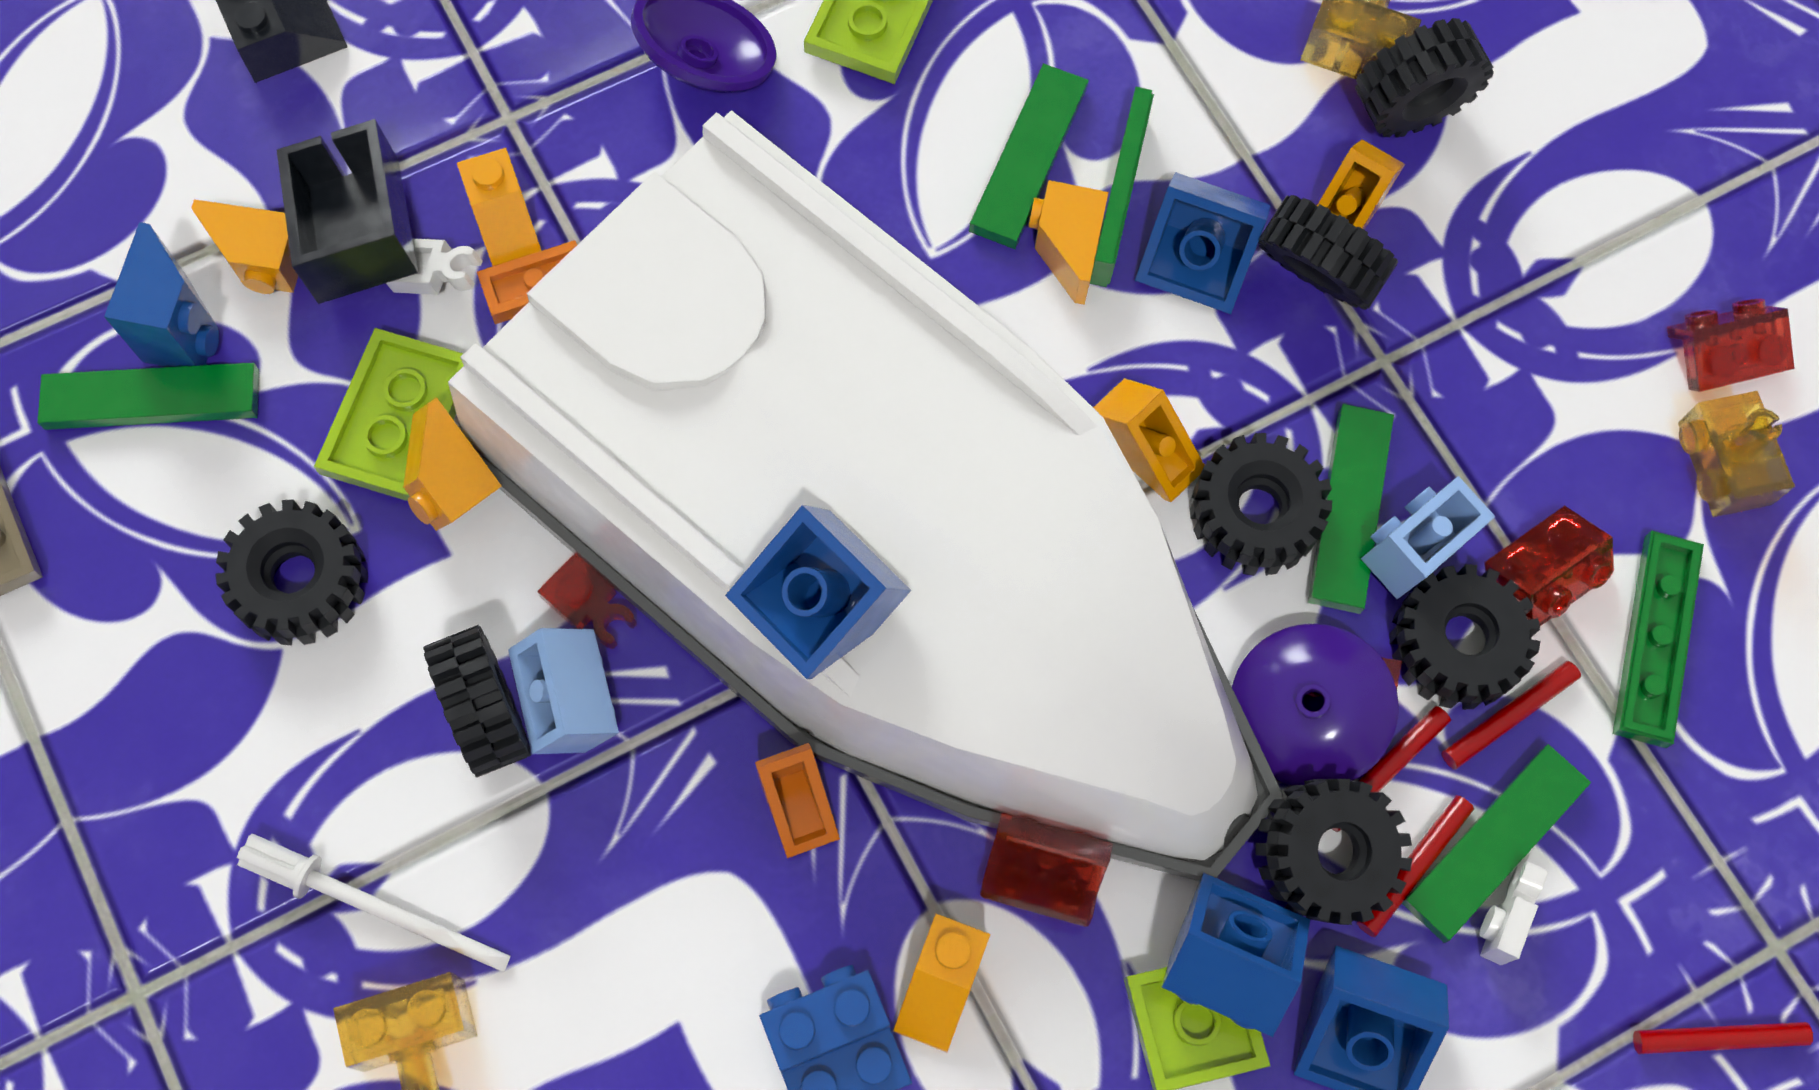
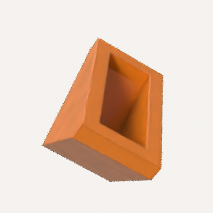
M809 743L755 762L758 778L787 858L840 839Z

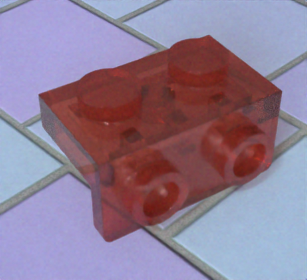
M1748 299L1732 304V311L1718 314L1717 310L1692 312L1685 315L1684 323L1667 327L1669 338L1683 340L1689 390L1702 392L1795 369L1788 308L1766 306L1765 299Z
M1564 505L1485 561V572L1489 568L1500 572L1496 582L1502 586L1510 579L1520 588L1513 593L1514 597L1519 601L1528 597L1534 606L1526 614L1527 619L1538 618L1539 625L1542 626L1551 618H1557L1565 613L1573 602L1587 592L1601 587L1608 581L1614 572L1613 537Z
M1002 812L989 854L980 896L1087 927L1093 918L1097 894L1110 862L1113 843L1096 839L1086 833L1071 832L1042 824L1029 817H1017Z

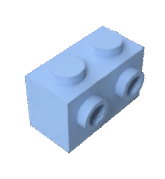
M1458 476L1437 494L1429 486L1405 506V509L1411 516L1403 523L1394 516L1372 534L1370 538L1377 545L1364 555L1361 560L1394 597L1398 599L1427 578L1496 516Z
M540 628L508 649L532 754L586 753L619 733L594 629Z

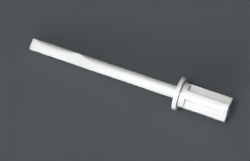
M255 834L248 836L245 846L241 847L238 852V866L292 889L293 896L298 899L303 898L310 888L505 972L511 957L510 955L320 873L322 859L316 854L308 858Z

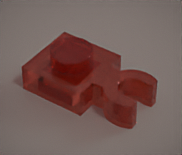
M576 553L537 591L540 598L575 629H583L591 621L599 641L607 648L614 649L618 645L615 638L607 632V626L610 622L622 620L632 629L637 625L635 617L629 608L621 604L608 603L617 594L615 588Z

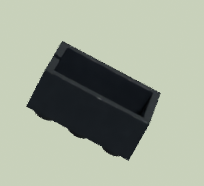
M375 119L331 132L333 143L352 172L349 175L344 174L321 136L276 149L292 267L318 304L418 273L399 160Z

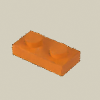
M575 240L477 271L495 325L511 320L529 302L527 293L577 246Z

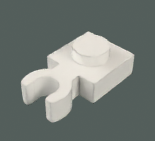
M412 239L418 273L386 283L394 293L439 295L443 282H450L457 290L473 289L475 283L465 271L461 270L470 265L481 266L482 259L473 248L468 246H459L451 249L445 240Z
M1528 861L1524 863L1523 868L1515 867L1508 884L1505 901L1499 904L1498 907L1493 905L1483 920L1480 937L1486 939L1480 956L1499 965H1504L1520 958L1538 905L1535 904L1536 899L1547 879V870Z

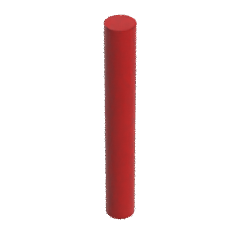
M1570 661L1561 664L1442 751L1441 754L1444 761L1452 769H1458L1579 680L1581 673L1577 666Z
M1434 706L1358 781L1372 785L1371 792H1380L1451 722L1448 713L1441 707ZM1332 828V830L1335 832H1339L1341 830L1339 828Z
M1458 795L1454 797L1408 856V858H1412L1411 871L1399 870L1397 878L1406 882L1402 893H1388L1386 896L1394 903L1385 912L1372 910L1374 919L1366 922H1357L1362 931L1374 938L1379 934L1474 811L1473 805L1468 800Z
M1808 1022L1636 1030L1633 1033V1044L1638 1054L1809 1046L1813 1042V1032Z

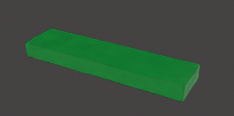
M1043 63L969 226L970 233L1016 249L1031 216L1034 198H1039L1087 91L1088 79Z
M1135 87L1090 280V284L1107 287V284L1110 285L1154 98L1153 90Z
M255 363L41 374L37 423L44 430L257 418L259 369Z
M1342 404L1338 411L1328 473L1332 490L1326 500H1333L1332 512L1326 519L1328 524L1317 541L1307 603L1361 614L1365 609L1371 570L1361 558L1373 549L1375 544L1370 536L1377 531L1394 414Z
M1652 530L1644 537L1612 733L1614 735L1662 748H1668L1674 744L1704 544Z
M1547 744L1409 893L1402 904L1443 943L1450 941L1591 784V781L1553 747Z

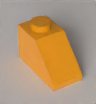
M1361 139L1350 148L1317 206L1320 204L1328 208L1331 213L1345 217L1355 227L1365 229L1405 164Z
M507 148L457 162L492 266L542 251Z
M1048 180L1045 198H1034L1028 228L1038 229L1035 250L1074 303L1085 305L1109 192Z
M193 200L191 209L245 287L262 294H271L274 290L294 293L298 274L293 269L291 263L285 213Z
M1124 378L1093 407L1104 418L1132 471L1165 501L1172 502L1201 474L1205 464L1163 389Z
M436 397L413 414L403 488L410 496L408 504L416 517L424 524H431L435 531L454 522L502 487V485Z
M936 913L893 1032L947 1053L991 934Z

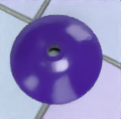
M636 0L631 13V28L635 39L648 58L675 79L708 91L737 92L756 87L769 77L776 61L774 41L766 27L751 12L735 1Z
M1302 624L1271 634L1248 653L1239 666L1233 680L1232 689L1275 779L1289 786L1305 785L1304 781L1313 779H1350V782L1356 780L1378 763L1388 749L1396 730L1399 713L1398 695L1389 668L1368 643L1353 633L1338 627L1323 624ZM1317 692L1322 695L1325 701L1322 709L1311 712L1304 708L1302 700L1307 693Z

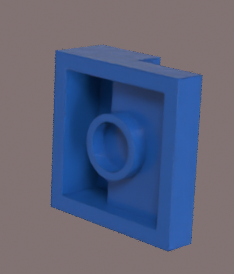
M853 965L837 969L821 978L824 988L806 996H802L799 987L784 991L769 998L767 1004L770 1011L759 1015L787 1090H900L912 1085L869 970L856 974Z

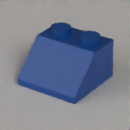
M1175 172L1165 193L1135 281L1231 314L1267 221L1271 205Z
M139 222L104 318L144 363L164 367L206 365L208 357H212L218 347V326L187 275L152 226L148 223Z
M802 505L725 596L806 679H813L872 636L912 590L830 510Z
M1203 872L1171 952L1162 988L1175 993L1187 1003L1200 1004L1227 1016L1243 1028L1255 1029L1273 1037L1302 981L1310 919Z
M1335 945L1315 990L1294 1066V1075L1334 1090H1418L1449 1029L1447 984Z

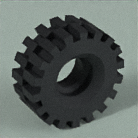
M1452 18L1446 23L1445 19L1435 21L1431 28L1427 29L1426 25L1415 28L1413 35L1407 38L1405 35H1402L1394 40L1396 44L1390 49L1384 47L1376 53L1378 59L1376 61H1368L1363 67L1365 73L1358 74L1356 79L1358 85L1355 86V89L1379 134L1382 133L1384 137L1389 138L1393 134H1395L1396 138L1404 137L1410 130L1416 133L1422 131L1426 125L1432 124V126L1443 122V117L1448 114L1454 116L1462 110L1460 108L1461 105L1473 102L1478 97L1476 92L1485 90L1489 85L1487 80L1493 77L1494 71L1492 68L1494 67L1471 25L1466 20L1461 22L1460 18Z
M1287 195L1258 242L1260 244L1259 247L1267 252L1270 258L1280 262V266L1287 271L1298 275L1299 279L1306 283L1309 282L1323 293H1329L1334 299L1341 302L1345 301L1350 306L1360 307L1364 310L1370 308L1398 263V260L1393 258L1395 255L1390 250L1383 248L1384 244L1379 240L1369 237L1367 231L1350 224L1349 220L1345 217L1331 213L1328 208L1320 204L1316 206L1311 200L1306 198L1301 200L1296 195Z
M1255 433L1251 442L1246 443L1245 437L1242 435L1233 438L1228 449L1224 444L1214 452L1211 461L1207 460L1193 490L1191 498L1194 500L1190 507V519H1197L1193 529L1197 540L1205 536L1208 539L1204 550L1211 557L1218 551L1226 556L1221 564L1224 567L1232 570L1235 563L1239 562L1245 564L1243 574L1252 576L1256 574L1259 567H1264L1266 576L1277 574L1282 565H1285L1288 570L1297 565L1302 556H1307L1328 524L1326 519L1332 512L1333 500H1326L1332 488L1329 479L1322 481L1318 479L1324 469L1318 459L1311 464L1304 460L1309 450L1301 444L1293 452L1286 448L1289 438L1278 435L1275 442L1271 444L1266 443V433ZM1250 489H1259L1269 493L1279 504L1278 517L1268 524H1259L1249 520L1244 516L1239 507L1241 495Z
M294 499L282 500L281 511H276L270 503L258 507L262 517L255 521L247 513L238 520L245 529L239 535L229 530L223 539L231 548L230 552L218 551L216 563L224 570L223 573H216L215 576L217 586L225 592L220 596L226 606L258 636L268 641L273 637L281 645L292 646L294 637L303 645L315 643L313 633L319 630L327 638L338 632L332 623L339 617L345 623L352 619L355 614L348 606L351 601L358 604L362 603L365 593L359 587V583H368V571L361 563L366 561L365 556L345 525L328 509L323 513L317 504L305 501L304 507L301 509ZM296 556L309 558L314 564L315 573L311 581L303 589L294 593H284L276 588L274 575L281 564Z
M1465 564L1457 573L1454 565L1442 568L1436 576L1432 572L1406 597L1392 620V623L1397 625L1390 632V644H1398V649L1393 653L1392 658L1395 666L1406 664L1408 671L1402 678L1408 686L1416 679L1424 686L1418 695L1429 701L1437 694L1442 697L1439 706L1450 709L1458 702H1462L1463 710L1475 709L1482 702H1484L1485 706L1495 702L1522 681L1521 679L1530 672L1535 664L1530 659L1539 653L1541 641L1532 640V636L1541 629L1538 618L1527 619L1526 614L1534 606L1528 597L1521 601L1514 597L1513 593L1520 587L1511 579L1502 586L1496 582L1500 572L1489 568L1482 576H1478L1477 565ZM1463 616L1477 623L1486 638L1483 650L1474 655H1466L1455 649L1445 633L1449 620Z
M478 624L423 646L424 657L429 666V675L435 685L434 689L443 707L444 716L447 723L450 724L453 737L457 745L460 746L465 762L468 763L475 777L478 778L531 756L528 738L522 726L519 712L514 704L511 691H509L502 669L498 665L494 651L491 649L481 626Z
M1313 779L1304 781L1305 785H1293L1284 790L1287 798L1274 799L1268 807L1275 814L1273 819H1261L1258 831L1268 833L1267 842L1256 843V855L1267 857L1268 865L1258 867V870L1263 880H1272L1275 885L1268 890L1273 898L1288 902L1285 909L1306 916L1310 920L1339 925H1352V921L1366 922L1374 919L1372 910L1385 912L1394 903L1386 895L1388 893H1402L1406 882L1397 878L1399 870L1411 871L1412 858H1402L1401 848L1412 846L1410 833H1398L1396 827L1406 821L1400 810L1386 809L1392 800L1383 792H1371L1372 785L1362 781L1350 782V779ZM1332 828H1339L1349 835L1353 846L1350 865L1345 871L1337 874L1324 869L1318 855V846L1322 835Z

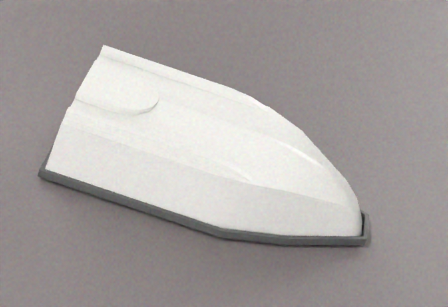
M732 110L724 118L716 112L702 125L703 137L661 176L654 171L527 293L529 302L483 348L475 342L460 356L464 366L448 381L460 424L459 428L502 485L499 489L793 745L798 747L809 743L814 758L965 821L1200 881L1203 872L1217 878L1258 828L1261 819H1265L1271 812L1268 807L1272 801L1283 797V793L1191 604L1160 521L1104 418L1030 346ZM802 505L830 510L912 590L872 636L813 679H806L725 596Z

